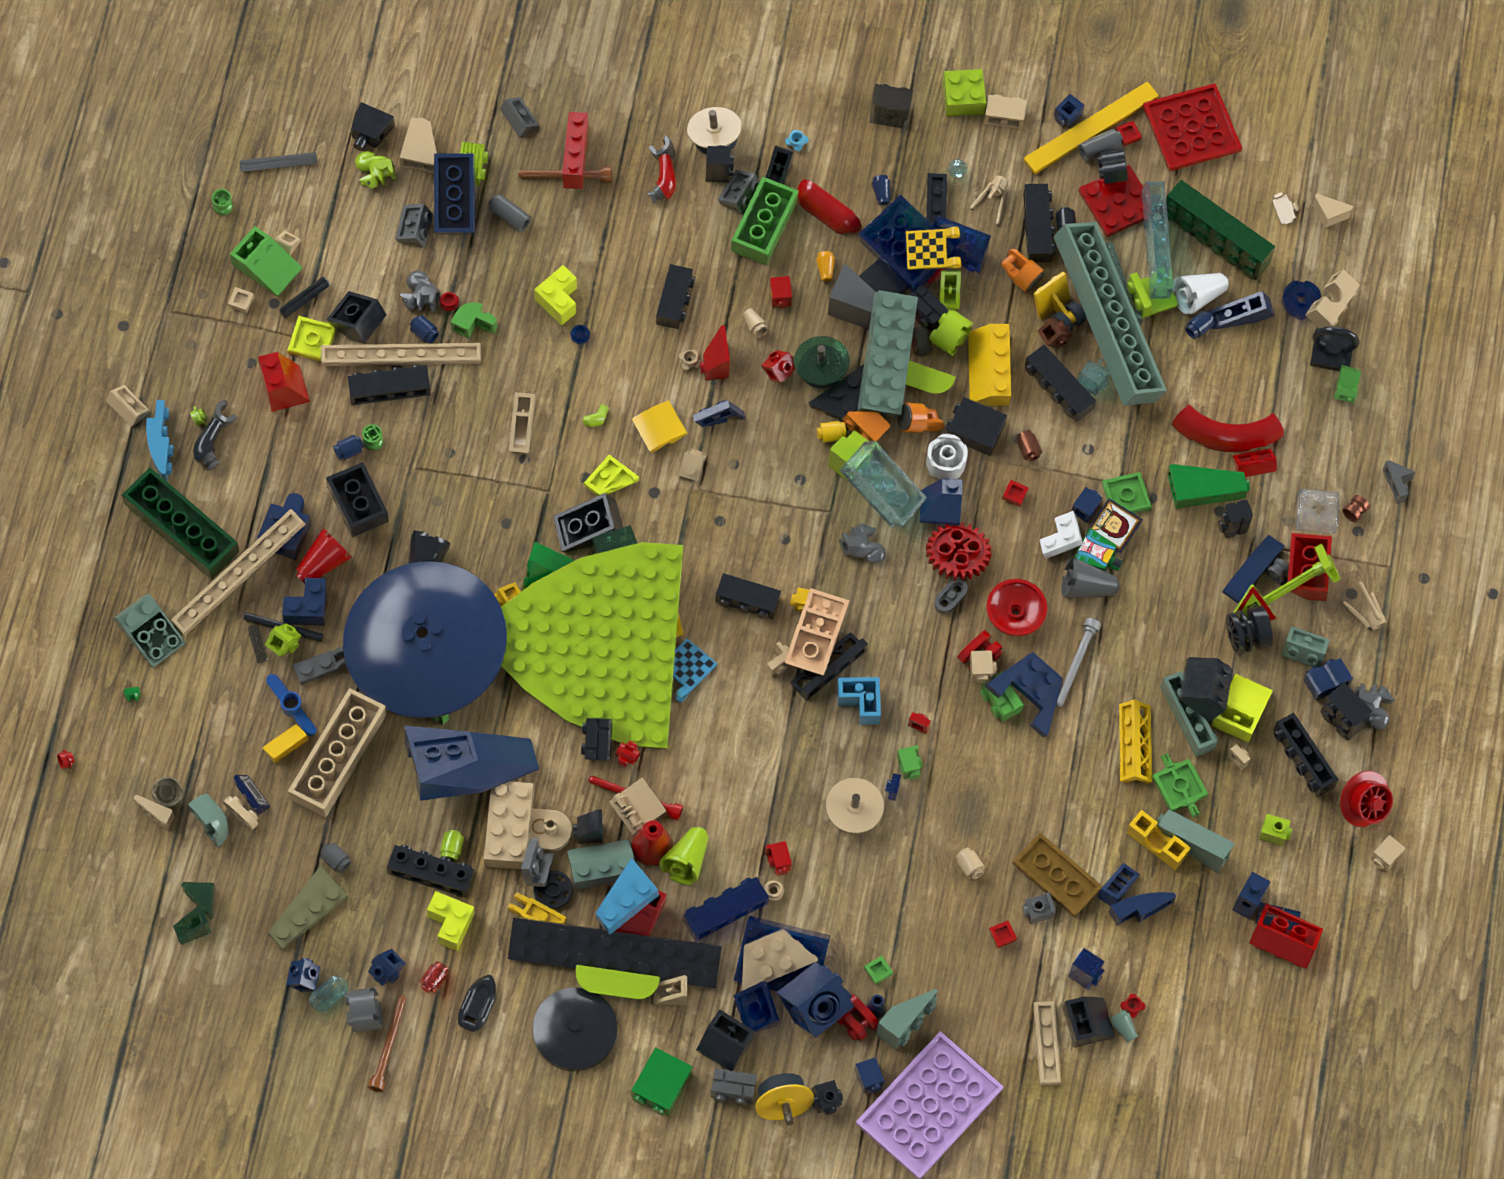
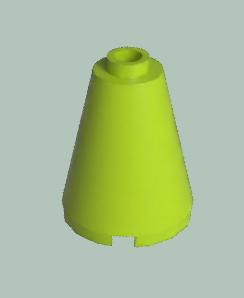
M702 827L690 828L662 857L659 865L661 871L664 874L667 871L671 875L670 879L674 882L687 886L691 885L692 882L694 884L697 882L709 839L706 830Z

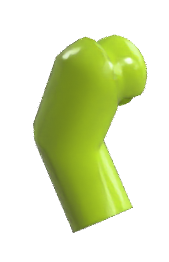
M601 404L597 413L584 416L583 424L588 427L602 425L609 407Z

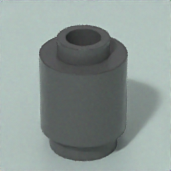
M335 842L332 844L327 843L320 851L322 853L320 858L334 871L342 873L351 864L349 855Z

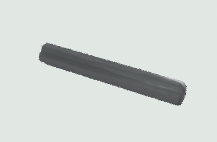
M315 152L245 159L240 160L239 164L242 172L317 163V155Z

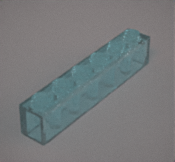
M1145 181L1142 189L1150 299L1170 298L1173 291L1165 181Z

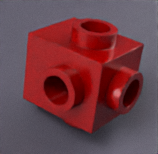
M780 350L772 352L768 359L761 364L769 379L779 383L789 378L792 372L797 369L794 357L789 352Z

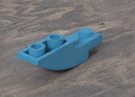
M157 400L155 418H147V440L157 473L168 481V475L172 474V463H169L170 457L174 455V445H171L170 439L167 437L168 427L165 426V420H169V408H166L165 400Z

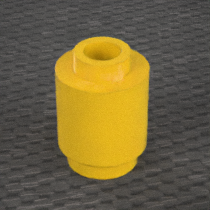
M844 422L820 423V427L816 428L818 440L821 439L822 443L838 441L842 436L846 437Z

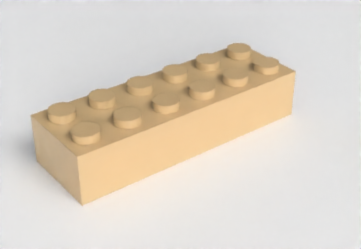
M349 688L289 788V800L326 818L387 715L386 706Z

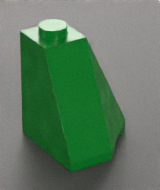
M534 542L527 564L526 576L528 578H524L523 590L532 583L575 560Z

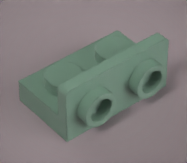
M1291 626L1281 655L1319 668L1321 667L1330 639Z

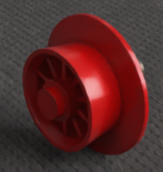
M1362 771L1355 774L1346 783L1340 798V808L1344 819L1356 827H1366L1371 824L1380 823L1389 815L1393 806V795L1388 788L1386 780L1374 771Z

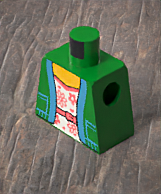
M1089 528L1083 540V545H1080L1074 557L1103 571H1106L1107 567L1119 571L1123 560L1114 557L1117 546L1091 528Z

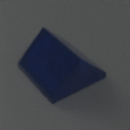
M766 980L733 995L742 1023L754 1030L755 1033L778 1025L779 1017Z

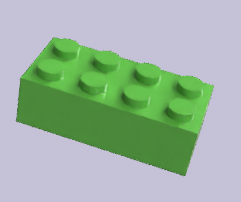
M762 176L731 240V251L767 265L798 202V190Z

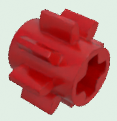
M629 740L628 743L622 742L619 745L615 756L618 757L620 765L627 767L628 764L634 765L637 762L641 753L637 750L638 744Z

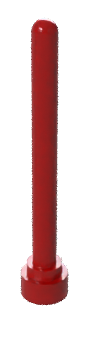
M590 776L588 779L589 783L617 794L627 789L595 776ZM661 802L666 809L667 815L671 819L678 821L684 806L678 803H671L669 805Z

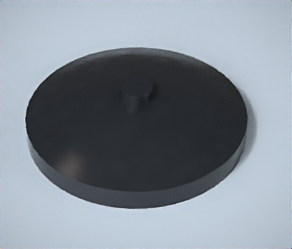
M566 988L553 993L539 1006L533 1020V1038L537 1050L551 1065L566 1071H584L597 1066L611 1053L617 1038V1020L612 1007L601 995L588 992L583 988Z

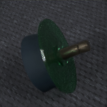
M817 336L804 341L794 355V366L797 373L807 384L815 388H829L837 384L847 372L850 363L846 347L837 339L827 336Z

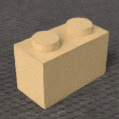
M998 94L988 95L984 124L1022 130L1027 100L1019 97H1003Z

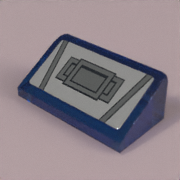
M248 775L234 776L235 785L256 814L259 815L270 808V804Z

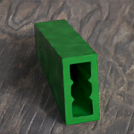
M1169 464L1167 475L1175 509L1245 499L1247 492L1250 491V483L1248 479H1245L1244 472Z

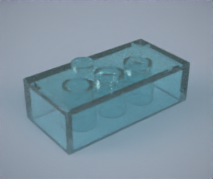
M876 441L864 442L839 470L890 527H903L927 499Z

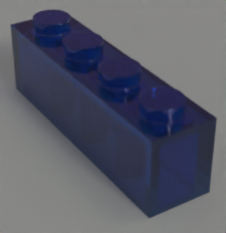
M757 876L753 879L746 878L739 886L735 888L729 887L721 893L722 895L716 898L710 897L703 902V905L697 908L693 906L685 911L683 922L695 942L768 904L769 897Z

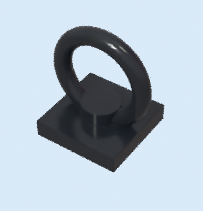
M1316 327L1312 336L1313 346L1310 366L1340 371L1341 365L1350 367L1352 352L1360 344L1359 337L1354 332L1341 327Z

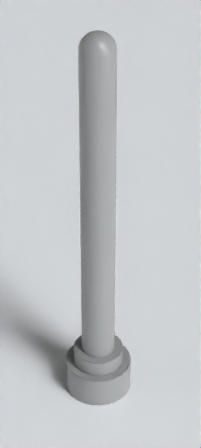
M1086 618L1083 625L1085 633L1058 695L1057 707L1063 706L1091 637L1098 633L1101 627V623L1093 618Z

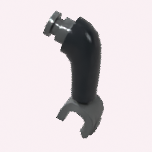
M227 400L220 401L215 406L212 419L194 444L193 454L196 462H202L204 466L207 465L208 471L213 470L220 464L219 460H215L216 456L214 455V443L222 427L231 425L237 419L235 414L228 418L221 414L220 411L225 410L227 406Z

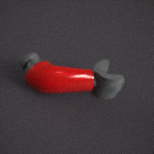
M666 135L663 138L664 147L662 149L656 150L653 145L649 147L653 156L659 161V178L655 182L657 186L653 188L652 192H647L654 204L657 203L656 200L670 199L676 190V176L672 161L675 156V150L671 139Z

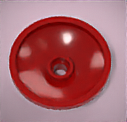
M1008 579L992 589L987 599L986 611L990 622L997 630L1009 636L1020 637L1029 635L1041 627L1047 615V601L1043 592L1035 584L1023 579ZM1013 611H1018L1019 614H1018V615H1014L1012 612H1013Z

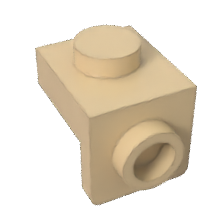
M696 449L686 451L678 475L698 481L703 463L706 460V456L702 455L703 452Z
M780 641L776 643L775 651L779 656L767 663L766 671L771 677L775 674L780 675L788 666V664H785L789 648L786 645L783 646Z

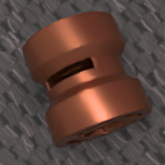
M1355 495L1351 499V503L1346 504L1342 508V512L1347 519L1356 523L1361 519V514L1366 513L1370 509V504L1362 496Z

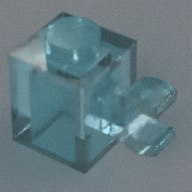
M1102 358L1098 360L1097 364L1089 360L1079 373L1077 379L1094 396L1100 390L1104 391L1109 384L1107 380L1109 370L1101 365L1103 362Z

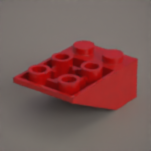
M658 890L659 896L615 931L650 936L667 903V894Z

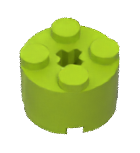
M949 310L947 314L944 313L938 321L940 326L931 333L929 340L932 341V344L953 356L958 351L955 349L956 346L963 345L970 334L973 322L958 312Z

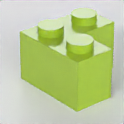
M854 430L848 438L842 436L830 449L828 466L847 480L851 475L855 476L863 462L870 460L873 455V444Z

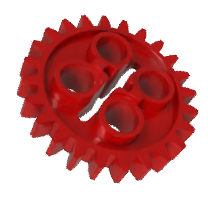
M961 522L960 526L953 525L950 527L945 525L944 529L939 526L938 531H933L932 537L928 538L926 545V557L929 558L928 564H933L932 570L939 569L938 575L946 573V579L951 575L954 581H956L957 577L964 581L965 576L972 580L973 574L979 576L980 571H985L991 559V545H988L989 538L984 539L985 533L978 534V527L972 530V524L964 527V522Z

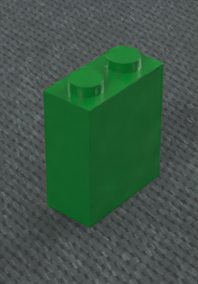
M655 1047L631 1090V1097L640 1105L647 1104L651 1106L655 1113L669 1116L693 1072V1066Z

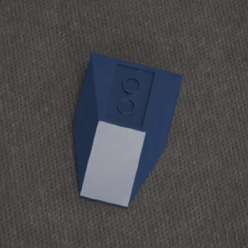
M405 726V747L408 758L412 757L416 771V787L420 801L482 793L539 770L533 745L529 738Z

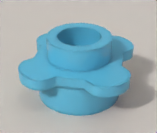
M793 130L789 138L785 139V144L792 146L795 151H801L802 146L808 143V137L798 130Z

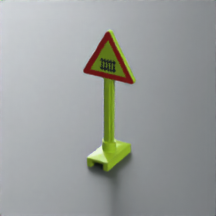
M1320 544L1315 547L1320 561L1312 565L1311 569L1264 597L1260 595L1254 585H1250L1233 613L1236 614L1237 611L1241 610L1246 616L1248 608L1261 605L1266 610L1269 620H1275L1276 616L1268 604L1324 572L1333 583L1341 578L1331 556L1327 555L1323 545Z

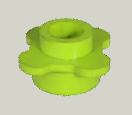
M193 406L194 410L190 412V415L197 426L201 424L207 426L205 420L208 417L202 408L198 409L196 406Z

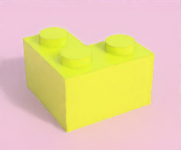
M562 265L534 289L535 301L560 325H563L576 314V303L568 295L577 289V278Z
M435 891L427 908L428 918L443 923L438 934V944L458 951L475 912L473 906Z

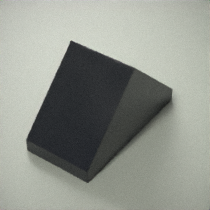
M775 145L766 178L784 185L793 165L794 151Z

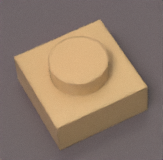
M235 287L228 302V307L247 313L254 299V293Z
M1237 744L1230 749L1228 757L1241 770L1246 768L1250 761L1248 752Z

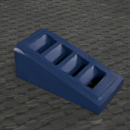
M1122 863L1101 888L1098 898L1109 906L1121 901L1140 874L1125 863ZM1121 873H1124L1125 875H1127V876H1128L1129 878H1131V879L1128 880L1126 877H1124L1123 875H1121Z

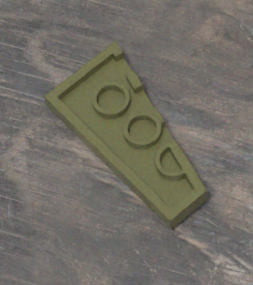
M320 866L268 932L269 936L283 950L348 898L347 895L325 869Z

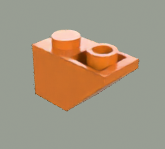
M848 412L842 419L849 430L857 431L872 444L891 426L878 412Z

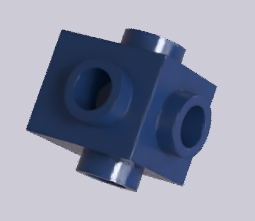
M393 949L378 954L371 961L373 965L368 972L382 986L389 982L392 984L399 979L401 975L399 972L406 963Z
M308 958L292 961L288 971L286 986L299 992L315 991L319 980L320 966L313 964V961Z

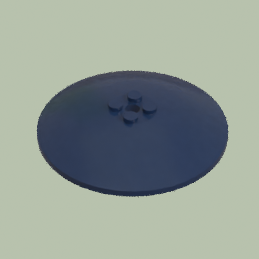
M434 561L402 565L375 579L363 590L353 604L347 617L343 635L346 665L360 691L365 696L385 705L388 712L418 719L451 714L476 700L487 690L498 674L503 663L507 645L505 618L499 602L487 585L463 568ZM419 630H427L428 635L425 638L417 637Z

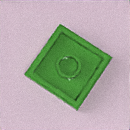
M1141 472L1102 480L1101 484L1107 503L1111 500L1131 514L1152 509Z

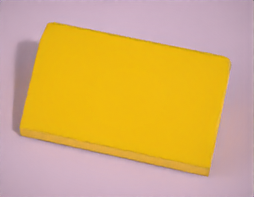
M295 724L262 748L275 764L307 742L308 736Z

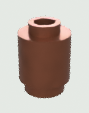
M1027 430L1017 435V445L1024 460H1037L1042 453V449L1035 434L1031 430Z

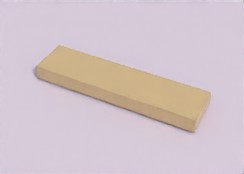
M1055 1001L1034 1002L1039 1085H1061Z

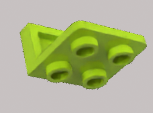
M1137 272L1130 274L1127 289L1132 295L1135 307L1142 318L1177 307L1178 302L1164 273H1158L1140 279Z

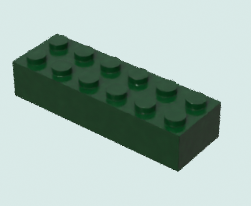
M1180 180L1167 195L1162 214L1169 221H1174L1183 231L1195 236L1200 243L1209 246L1215 254L1223 256L1231 265L1240 268L1246 276L1257 280L1270 265L1275 245L1186 182Z
M151 467L121 494L125 506L210 579L240 552L236 540Z

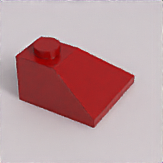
M725 325L720 326L703 354V362H700V373H704L705 381L729 378L730 358Z

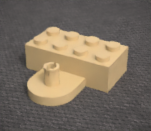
M507 782L492 788L484 851L485 867L521 870L530 838H538L540 847L545 852H555L563 849L572 837L570 820L565 814L557 810L533 809L535 792L533 783ZM536 819H544V820H545L544 822H543V821H537V822H535V824H534V829H535V831H537V832H543V831L545 830L544 834H536V833L533 832V830H532V823H533Z

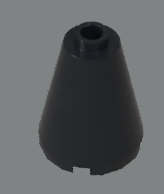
M414 530L411 534L408 564L424 561L441 562L451 543L437 536H429V533Z

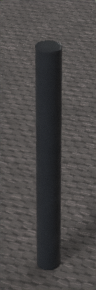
M245 612L243 620L271 628L286 624ZM293 626L302 637L322 642L324 634Z

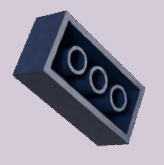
M474 153L434 154V233L436 235H475Z

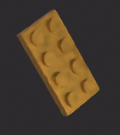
M1039 833L1012 862L1016 868L1045 893L1050 892L1051 898L1074 918L1103 887L1042 833Z

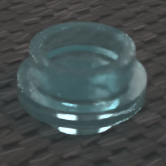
M956 159L949 164L948 171L952 177H961L967 172L968 167L963 160Z

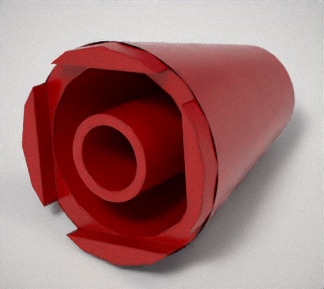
M325 528L319 533L296 568L299 572L296 576L304 584L305 578H321L352 558L329 533L325 535L328 532Z
M654 820L645 823L632 840V851L635 858L647 866L660 865L662 857L673 847V840L670 834L658 821Z

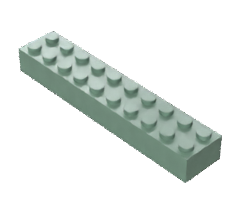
M1097 222L1064 224L1054 235V239L1123 406L1155 403L1167 390Z

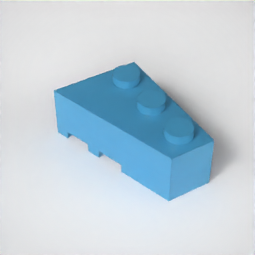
M632 858L596 911V919L609 935L659 896L656 886Z

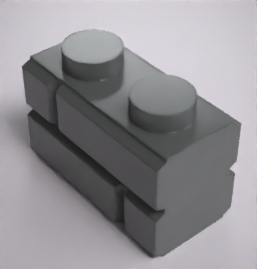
M715 1068L711 1098H715L714 1100L720 1103H726L727 1100L736 1101L735 1104L740 1106H748V1103L753 1104L757 1075Z

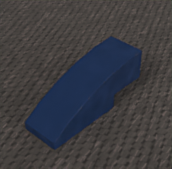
M1155 892L1136 895L1111 905L1108 913L1117 926L1134 916L1140 923L1173 904L1176 894L1172 892Z

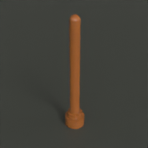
M604 167L600 171H585L584 178H600L604 182H612V167ZM521 170L518 172V176L520 178H562L563 170Z
M404 995L398 997L376 1073L369 1079L367 1088L374 1092L382 1093L386 1085L383 1076L406 1003V996Z

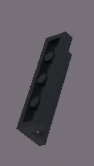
M850 632L835 644L832 654H839L841 656L833 663H828L824 676L820 674L813 676V672H811V675H808L810 671L804 670L790 682V685L806 701L809 700L867 651L868 643L863 638L858 640ZM851 640L855 645L849 650L844 651V644ZM802 679L811 680L803 688L797 684Z

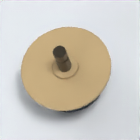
M711 107L699 111L690 119L687 126L690 140L700 152L706 155L707 146L724 145L731 147L732 150L737 143V138L742 129L741 121L737 114L722 107Z
M848 778L832 787L826 799V811L830 821L840 830L848 833H863L875 827L880 821L884 811V801L878 788L871 782L861 778Z

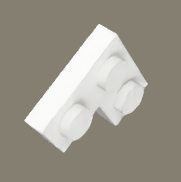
M1074 511L1056 517L1055 522L1058 533L1040 539L1042 552L1046 559L1083 545Z

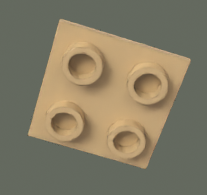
M643 777L623 792L616 794L609 801L632 835L636 834L645 823L655 820L666 812V809Z

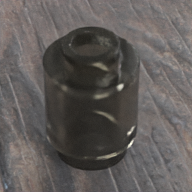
M925 326L913 328L911 345L913 353L919 357H925L933 350L931 340H929V331L926 330Z

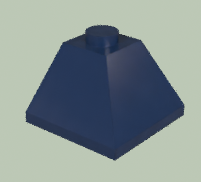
M942 478L922 489L920 493V523L960 526L963 480Z

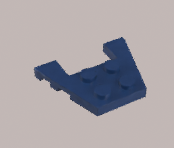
M1031 652L993 680L986 683L985 687L999 698L1010 684L1040 709L1030 726L1042 737L1048 735L1063 678L1034 652Z

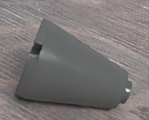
M1070 558L1064 569L1068 571L1066 577H1062L1061 585L1064 597H1111L1118 593L1120 582L1117 581L1116 576L1077 558Z

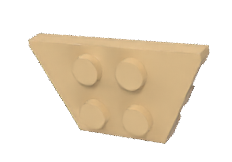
M784 929L744 945L742 991L745 992L817 962L818 959Z

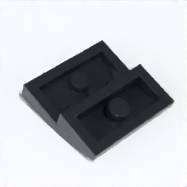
M880 259L859 275L875 292L880 290L903 294L908 289L895 272Z

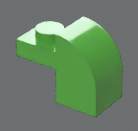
M473 302L461 306L451 320V331L466 338H470L476 326L493 334L497 329V318L488 312L483 313V304Z
M1341 365L1334 399L1354 403L1358 393L1357 387L1361 376L1360 369Z

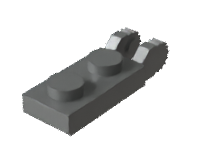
M343 646L293 664L300 685L338 672L339 669L346 667L345 658L337 663L335 658L344 655Z

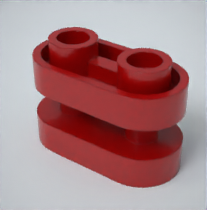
M984 630L959 653L957 659L965 664L967 661H970L971 651H979L983 647L985 651H992V660L996 661L1003 654L1001 651L1003 646L997 641L991 644L989 642L991 635Z
M851 994L852 998L850 1000L854 1007L836 1022L839 1025L843 1024L848 1029L847 1033L854 1041H862L868 1036L865 1029L868 1027L874 1031L878 1027L879 1021L855 994ZM853 1012L862 1020L860 1023L851 1015Z

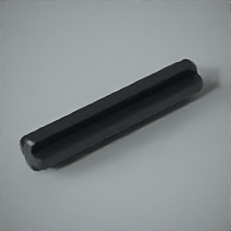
M321 277L279 308L282 317L287 318L330 286L329 281L325 277Z

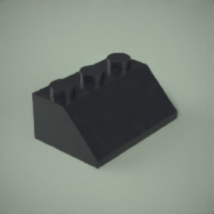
M1187 658L1179 700L1208 722H1211L1226 710L1233 669L1219 658Z

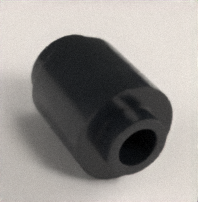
M1063 207L1056 212L1057 231L1064 224L1076 223V215L1073 209Z

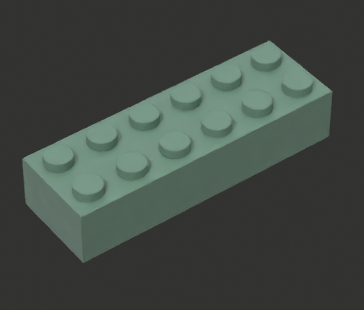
M880 290L874 293L857 411L878 412L880 415L891 417L901 415L918 297Z

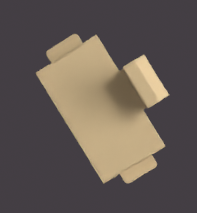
M1282 192L1274 195L1275 199L1272 201L1281 224L1292 222L1296 218L1293 210L1297 212L1300 209L1297 201L1292 203L1289 201L1287 194L1283 195Z

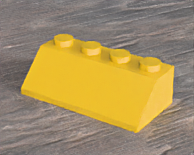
M987 324L972 330L968 335L969 399L985 406H1009L1011 399L1009 324Z

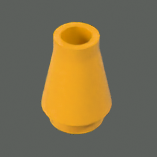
M819 252L816 261L821 281H832L835 264L833 252Z

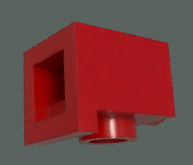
M786 841L766 845L765 854L769 867L774 869V873L777 876H781L791 871L792 863Z

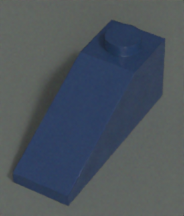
M1263 291L1208 311L1214 317L1213 330L1257 323L1275 316L1271 299Z

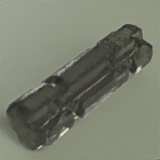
M257 624L248 626V632L257 663L267 662L268 657L259 626Z

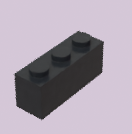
M670 264L656 314L657 325L679 329L680 323L685 322L687 312L684 311L685 305L689 306L691 299L689 290L694 288L696 277H693V269Z
M723 573L715 595V602L722 607H733L742 613H753L761 619L769 618L773 620L781 598V590Z

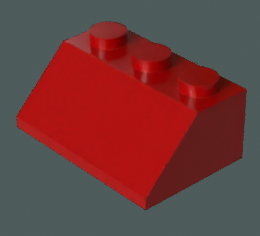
M1291 533L1288 582L1311 569L1312 565L1320 561L1315 547L1322 544L1327 555L1331 556L1332 536ZM1325 572L1320 576L1316 575L1290 592L1306 600L1327 601L1329 577Z
M1266 903L1249 944L1254 945L1257 949L1265 950L1277 958H1283L1295 966L1307 969L1317 948L1323 928ZM1266 914H1270V915H1275V916H1278V917H1274V918H1273V917H1268V916H1265V915H1266Z

